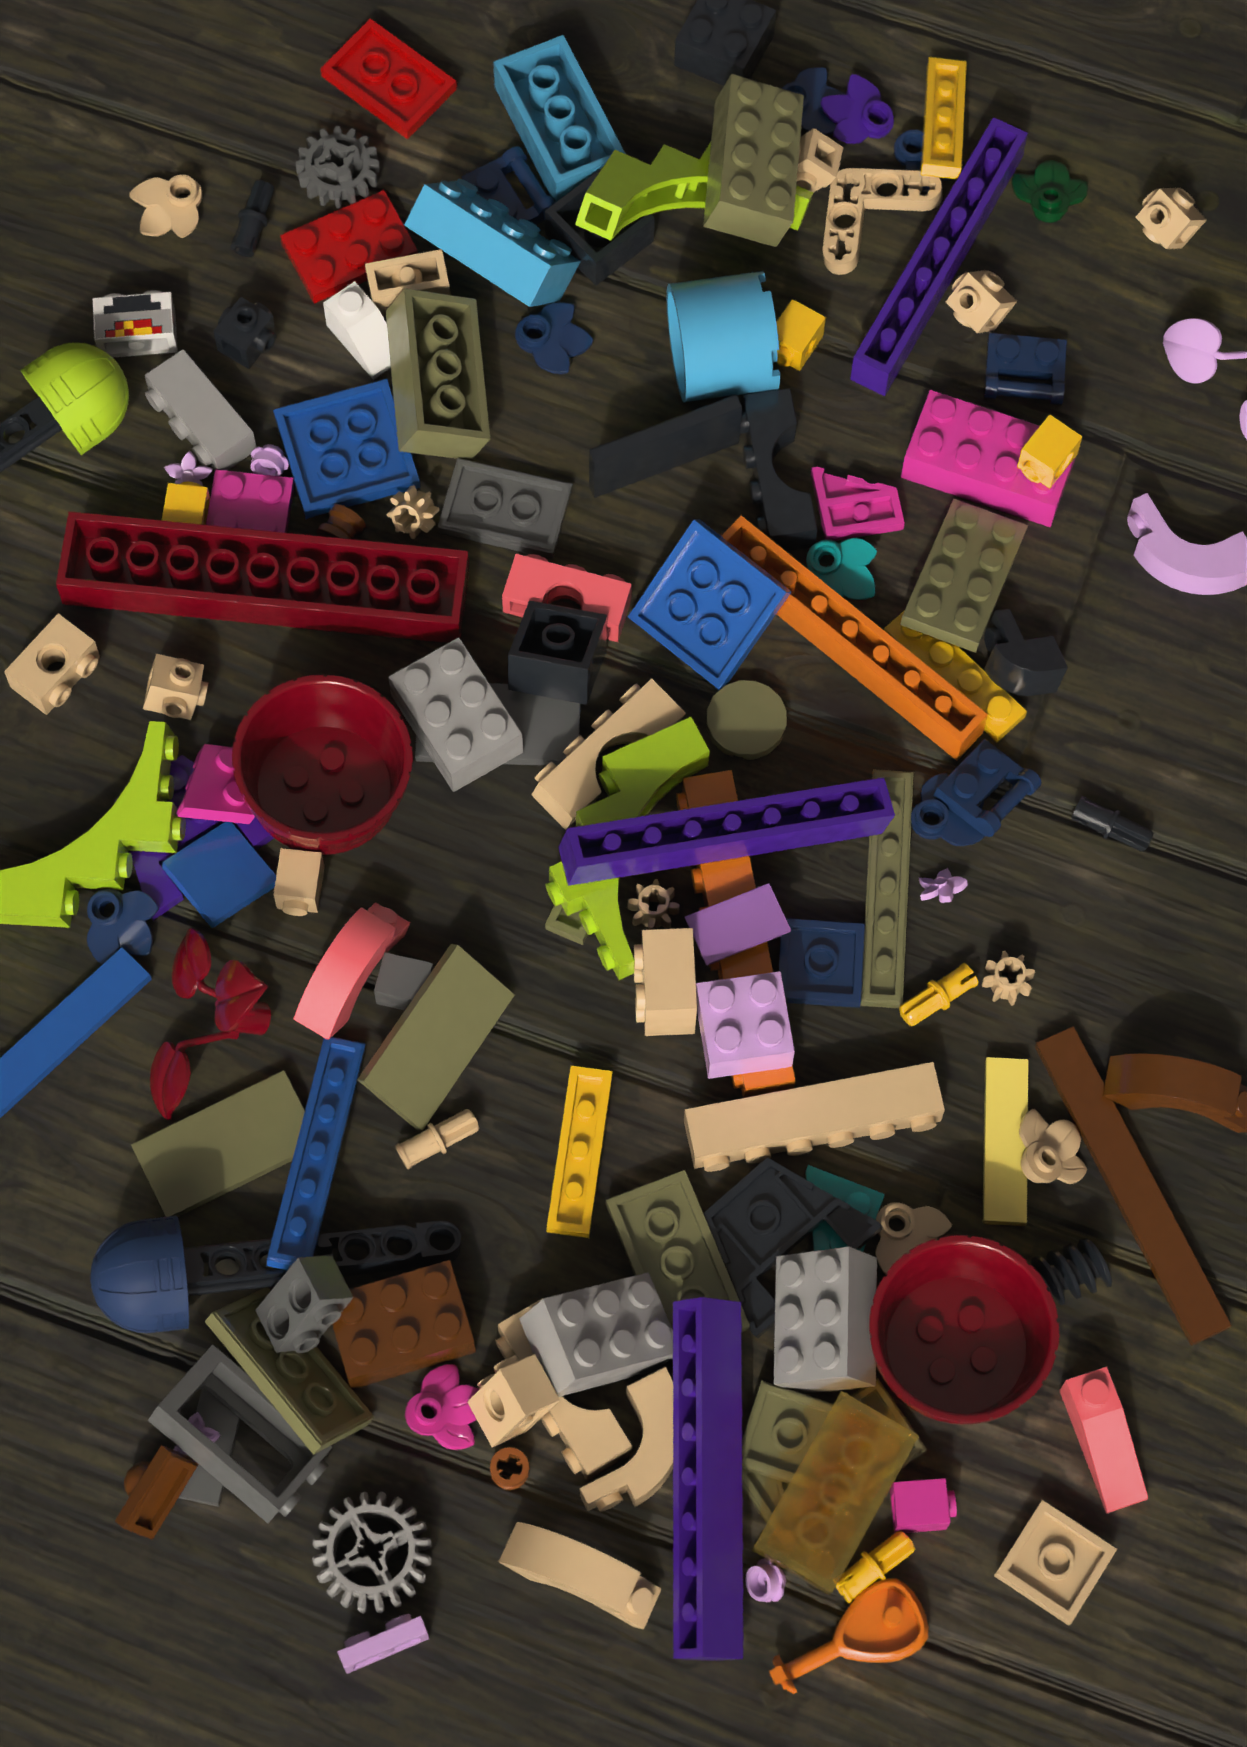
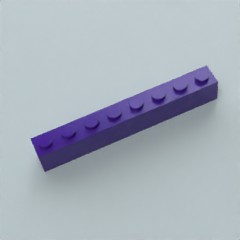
M993 117L853 357L850 380L886 396L1022 160L1028 135L1027 132Z
M883 777L567 828L558 849L567 884L571 886L879 835L885 831L894 818L895 813L885 778Z
M698 1297L673 1302V1659H743L741 1302Z

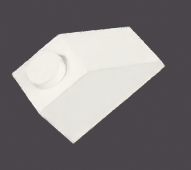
M355 281L323 302L327 327L373 380L391 368L387 323L377 306Z

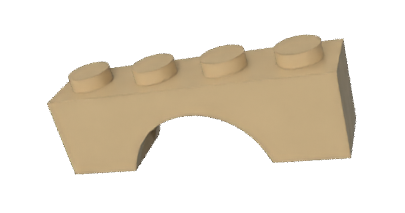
M653 679L649 680L642 688L637 683L634 684L620 698L619 701L623 705L614 714L609 709L606 710L591 725L595 731L586 740L581 735L578 736L563 751L567 757L558 766L550 762L534 778L538 785L531 795L565 830L576 820V811L593 804L601 794L595 768L597 757L602 751L611 746L634 743L680 722L686 714Z
M542 1299L498 1324L500 1338L495 1340L505 1359L516 1355L520 1361L533 1355L519 1318ZM561 1396L559 1397L560 1401L541 1418L549 1434L552 1437L559 1434L567 1448L561 1452L574 1474L581 1471L587 1481L632 1454V1445L610 1409H582L571 1404Z

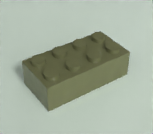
M731 74L715 100L703 227L777 247L794 220L804 95Z
M404 288L386 310L398 449L400 452L472 460L490 440L476 299Z

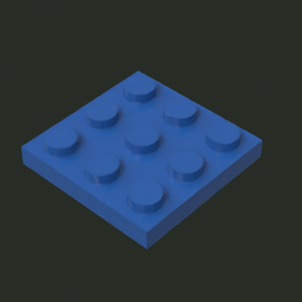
M387 379L273 410L306 519L329 513L335 504L351 507L395 495L398 491L406 492L412 485L416 489L420 488V480L411 453L400 452L398 449L394 399Z
M694 519L628 618L720 690L730 682L792 591L700 519Z

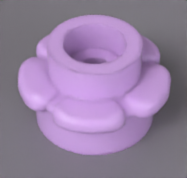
M275 445L259 446L251 452L253 457L251 470L254 474L281 476L283 470L288 469L289 461L287 457Z
M761 1559L756 1566L751 1567L747 1571L746 1587L753 1599L768 1603L771 1600L776 1602L782 1598L786 1586V1576L778 1565H773L772 1560Z

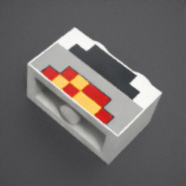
M151 290L138 295L108 294L101 298H92L96 347L105 351L111 357L178 352L175 308L171 292L162 293Z

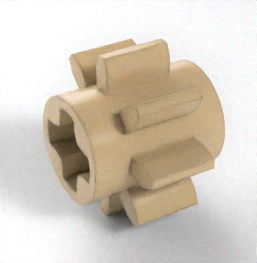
M412 485L405 494L398 491L390 499L395 507L387 513V517L392 518L396 532L409 533L410 537L414 539L421 530L428 533L435 526V522L431 518L439 511V507L434 506L430 492L417 491L416 487Z
M658 879L653 881V885L645 888L637 884L636 893L638 899H628V909L638 911L633 916V925L637 926L642 923L648 927V930H654L662 925L666 929H670L671 919L669 914H679V904L669 902L674 897L675 889L671 887L665 890L659 886ZM650 902L658 903L657 911H649Z
M1002 951L998 963L991 960L987 961L985 969L992 975L986 976L983 979L982 987H991L994 993L993 1002H996L999 998L1008 999L1010 1005L1013 1006L1019 993L1024 996L1030 995L1032 988L1024 981L1033 979L1035 970L1026 969L1023 964L1025 957L1023 954L1015 958L1008 957L1007 952ZM1002 973H1008L1010 979H1016L1015 982L1009 983L1007 977H1001Z

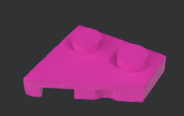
M812 467L811 478L825 540L837 541L904 529L905 522L896 487L881 483L871 484L862 478L848 475L847 479L824 473V468Z

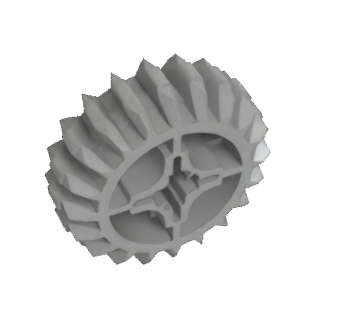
M362 1492L360 1494L362 1506L354 1508L350 1497H347L343 1502L348 1512L342 1515L334 1507L329 1510L330 1516L336 1522L334 1526L327 1522L319 1523V1530L323 1534L328 1535V1539L316 1538L313 1540L314 1548L325 1551V1553L314 1556L312 1561L314 1566H328V1568L322 1570L317 1575L320 1583H326L334 1579V1582L327 1589V1593L331 1598L337 1596L342 1590L345 1591L341 1599L343 1607L348 1608L354 1598L357 1597L359 1598L358 1611L360 1613L366 1612L368 1600H374L377 1613L384 1612L383 1598L390 1597L392 1605L397 1608L401 1606V1601L397 1594L398 1591L402 1589L409 1597H413L416 1594L415 1589L409 1583L410 1579L419 1583L425 1582L426 1575L416 1569V1566L425 1567L431 1565V1557L420 1554L419 1551L431 1548L432 1544L430 1538H416L424 1533L427 1527L424 1521L410 1525L417 1515L413 1507L399 1514L403 1505L401 1498L396 1497L388 1508L385 1507L386 1494L384 1492L378 1493L376 1504H370L368 1493ZM371 1518L387 1520L395 1524L400 1530L394 1534L392 1531L382 1535L375 1534L368 1528L364 1520ZM352 1526L357 1536L354 1549L345 1554L344 1559L336 1562L338 1543L342 1535ZM363 1534L366 1535L369 1543H372L375 1548L384 1547V1551H378L382 1571L378 1570L375 1561L372 1562L369 1556L360 1557L361 1553H366ZM408 1542L409 1551L406 1563L400 1573L392 1579L387 1568L388 1559L399 1550V1546ZM360 1570H369L377 1577L380 1585L374 1587L357 1585L343 1575L350 1571L355 1573Z

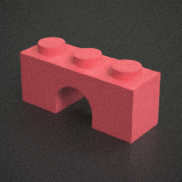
M515 554L502 594L503 613L523 617L529 600L550 604L558 599H570L579 604L584 611L608 615L607 640L619 642L631 603L632 584L613 574L600 576L589 573L578 565L567 564L562 566L550 563L546 558L536 554H528L527 556Z

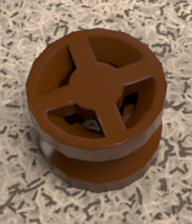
M335 504L329 511L330 518L326 523L320 524L316 534L323 537L354 540L356 536L364 532L366 523L351 509Z

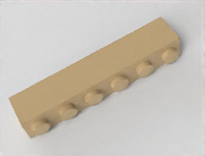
M934 1062L685 1109L684 1124L694 1169L704 1167L705 1171L712 1172L729 1167V1162L746 1159V1163L754 1164L764 1161L767 1157L770 1159L771 1154L785 1151L790 1156L805 1154L812 1151V1146L829 1143V1147L837 1148L853 1143L854 1138L870 1135L872 1140L884 1139L893 1136L895 1130L911 1127L913 1132L926 1131L936 1127V1122H941L945 1108Z

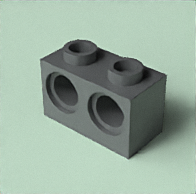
M333 1256L298 1257L255 1311L276 1352L296 1351L297 1353H304L318 1345L319 1338L331 1324L341 1317V1312L350 1303L353 1296Z

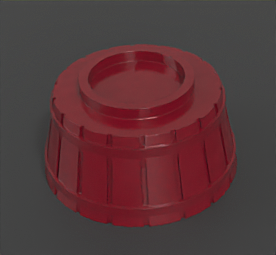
M309 675L297 678L295 681L292 679L276 686L267 695L264 694L247 711L248 715L243 717L235 735L236 742H233V773L245 804L273 838L294 850L322 852V855L337 854L363 845L376 836L387 824L405 794L412 769L413 754L412 746H410L409 732L403 719H400L401 715L385 697L382 698L379 692L359 681L356 683L353 679L342 676L327 675L325 677L323 675Z
M952 1235L940 1237L939 1240L933 1239L910 1250L909 1254L905 1253L886 1272L887 1276H884L878 1285L869 1317V1334L873 1356L887 1385L902 1401L915 1411L937 1421L953 1424L989 1422L1009 1414L1027 1402L1043 1385L1042 1381L1047 1379L1056 1358L1055 1352L1058 1351L1060 1337L1055 1302L1051 1292L1047 1291L1048 1286L1031 1264L1028 1265L1027 1260L1005 1245L1002 1247L998 1242L982 1237L972 1236L968 1238V1235Z

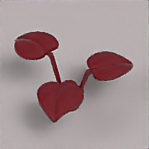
M192 928L187 930L186 936L181 941L172 966V984L175 992L181 998L190 999L194 996L197 988L199 991L217 998L215 1001V1023L222 1032L178 1042L176 1047L172 1042H165L158 1049L151 1067L150 1088L158 1111L168 1120H171L172 1112L182 1101L190 1081V1061L185 1053L187 1048L227 1038L238 1039L239 1033L263 1035L268 1030L271 1021L269 1005L266 1002L258 1001L268 986L258 979L242 961L230 960L224 965L217 978L215 989L205 983L203 979L211 968L210 948L205 937L198 930Z

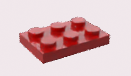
M371 18L321 67V75L324 79L407 140L457 90L455 79Z
M385 190L280 235L281 244L314 304L337 294L354 281L357 284L367 281L366 263L418 254L415 244Z

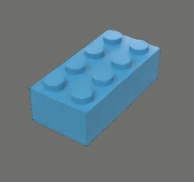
M564 35L493 62L495 89L550 196L553 197L555 202L559 201L601 169L614 150L625 154Z
M457 179V181L450 182L442 180L440 183L424 184L404 226L529 307L561 300L581 262L570 254L572 250L569 246L555 239L549 241L539 234L540 228L524 219L518 221L507 214L509 211L508 207L493 199H488L487 201L476 194L478 191L477 187L465 180Z

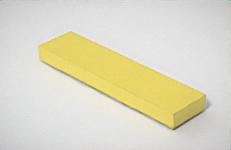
M986 1057L983 1224L1025 1226L1027 1223V1177L1021 1169V1158L1026 1148L1020 1138L1019 1129L1023 1117L1028 1112V1059Z

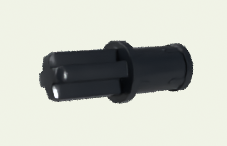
M256 180L246 208L238 213L240 221L230 245L231 250H235L236 254L245 257H253L255 254L260 233L268 225V219L265 215L274 190V186L269 182Z
M1084 796L1078 802L1071 818L1073 821H1077L1104 834L1103 838L1106 840L1110 836L1141 852L1148 848L1154 834L1152 830L1121 816L1120 810L1117 809L1114 812Z

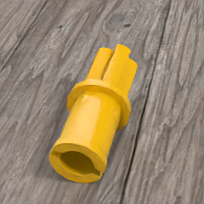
M962 963L957 969L937 982L934 980L929 981L926 989L901 1004L899 1007L901 1017L909 1026H914L940 1008L943 1010L948 1009L951 1001L978 985L977 977L969 978L968 976L974 972L967 964Z
M897 1531L869 1554L866 1551L862 1552L861 1556L863 1558L837 1578H834L832 1583L841 1596L844 1595L845 1601L851 1603L867 1587L878 1580H885L886 1577L884 1575L915 1551L914 1544L904 1532Z

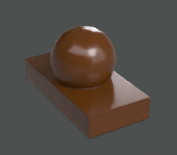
M161 1445L152 1461L138 1462L127 1471L124 1487L129 1498L115 1522L126 1530L153 1540L199 1464L191 1457Z

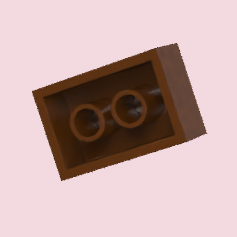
M450 1260L350 1289L353 1299L341 1312V1317L332 1324L352 1390L476 1353L474 1339Z

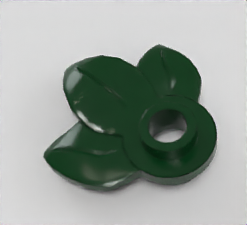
M1056 160L1041 162L1035 170V175L1015 173L1012 177V188L1016 197L1030 203L1035 217L1047 223L1061 220L1068 211L1069 206L1081 203L1088 193L1087 181L1070 179L1066 166Z

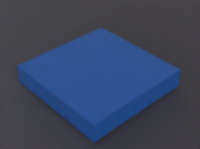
M232 822L222 823L163 861L162 869L211 928H214L275 888V873Z

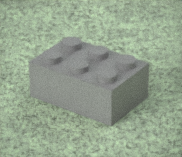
M459 637L388 677L392 698L453 792L523 753L522 733Z
M851 1247L776 1256L774 1385L801 1394L876 1386V1361L873 1356L869 1334L871 1305L873 1306L872 1301L877 1289L876 1257Z
M649 1272L544 1298L519 1318L532 1352L538 1358L558 1397L656 1371L673 1358V1330Z

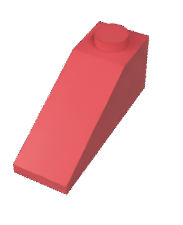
M1107 1366L1066 1380L1060 1389V1394L1106 1514L1147 1500L1148 1495L1124 1410Z

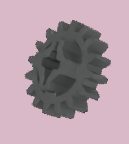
M340 126L335 127L334 134L328 135L326 130L321 129V138L319 140L309 136L307 138L308 148H299L300 160L296 161L299 185L301 188L306 187L307 196L312 199L319 195L322 206H325L329 199L334 200L336 208L341 207L342 200L347 199L350 204L355 203V196L358 194L367 198L369 196L368 186H377L376 174L380 173L376 147H369L368 137L365 135L357 140L356 131L353 128L348 131L347 135L341 133Z

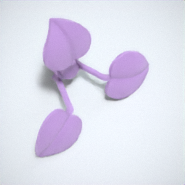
M1200 318L1182 320L1173 324L1164 334L1163 345L1172 369L1181 379L1190 383H1202L1210 379L1216 372L1217 359L1247 358V351L1219 352L1218 349L1222 341L1221 332L1208 320ZM1247 400L1242 404L1240 410V426L1246 440Z

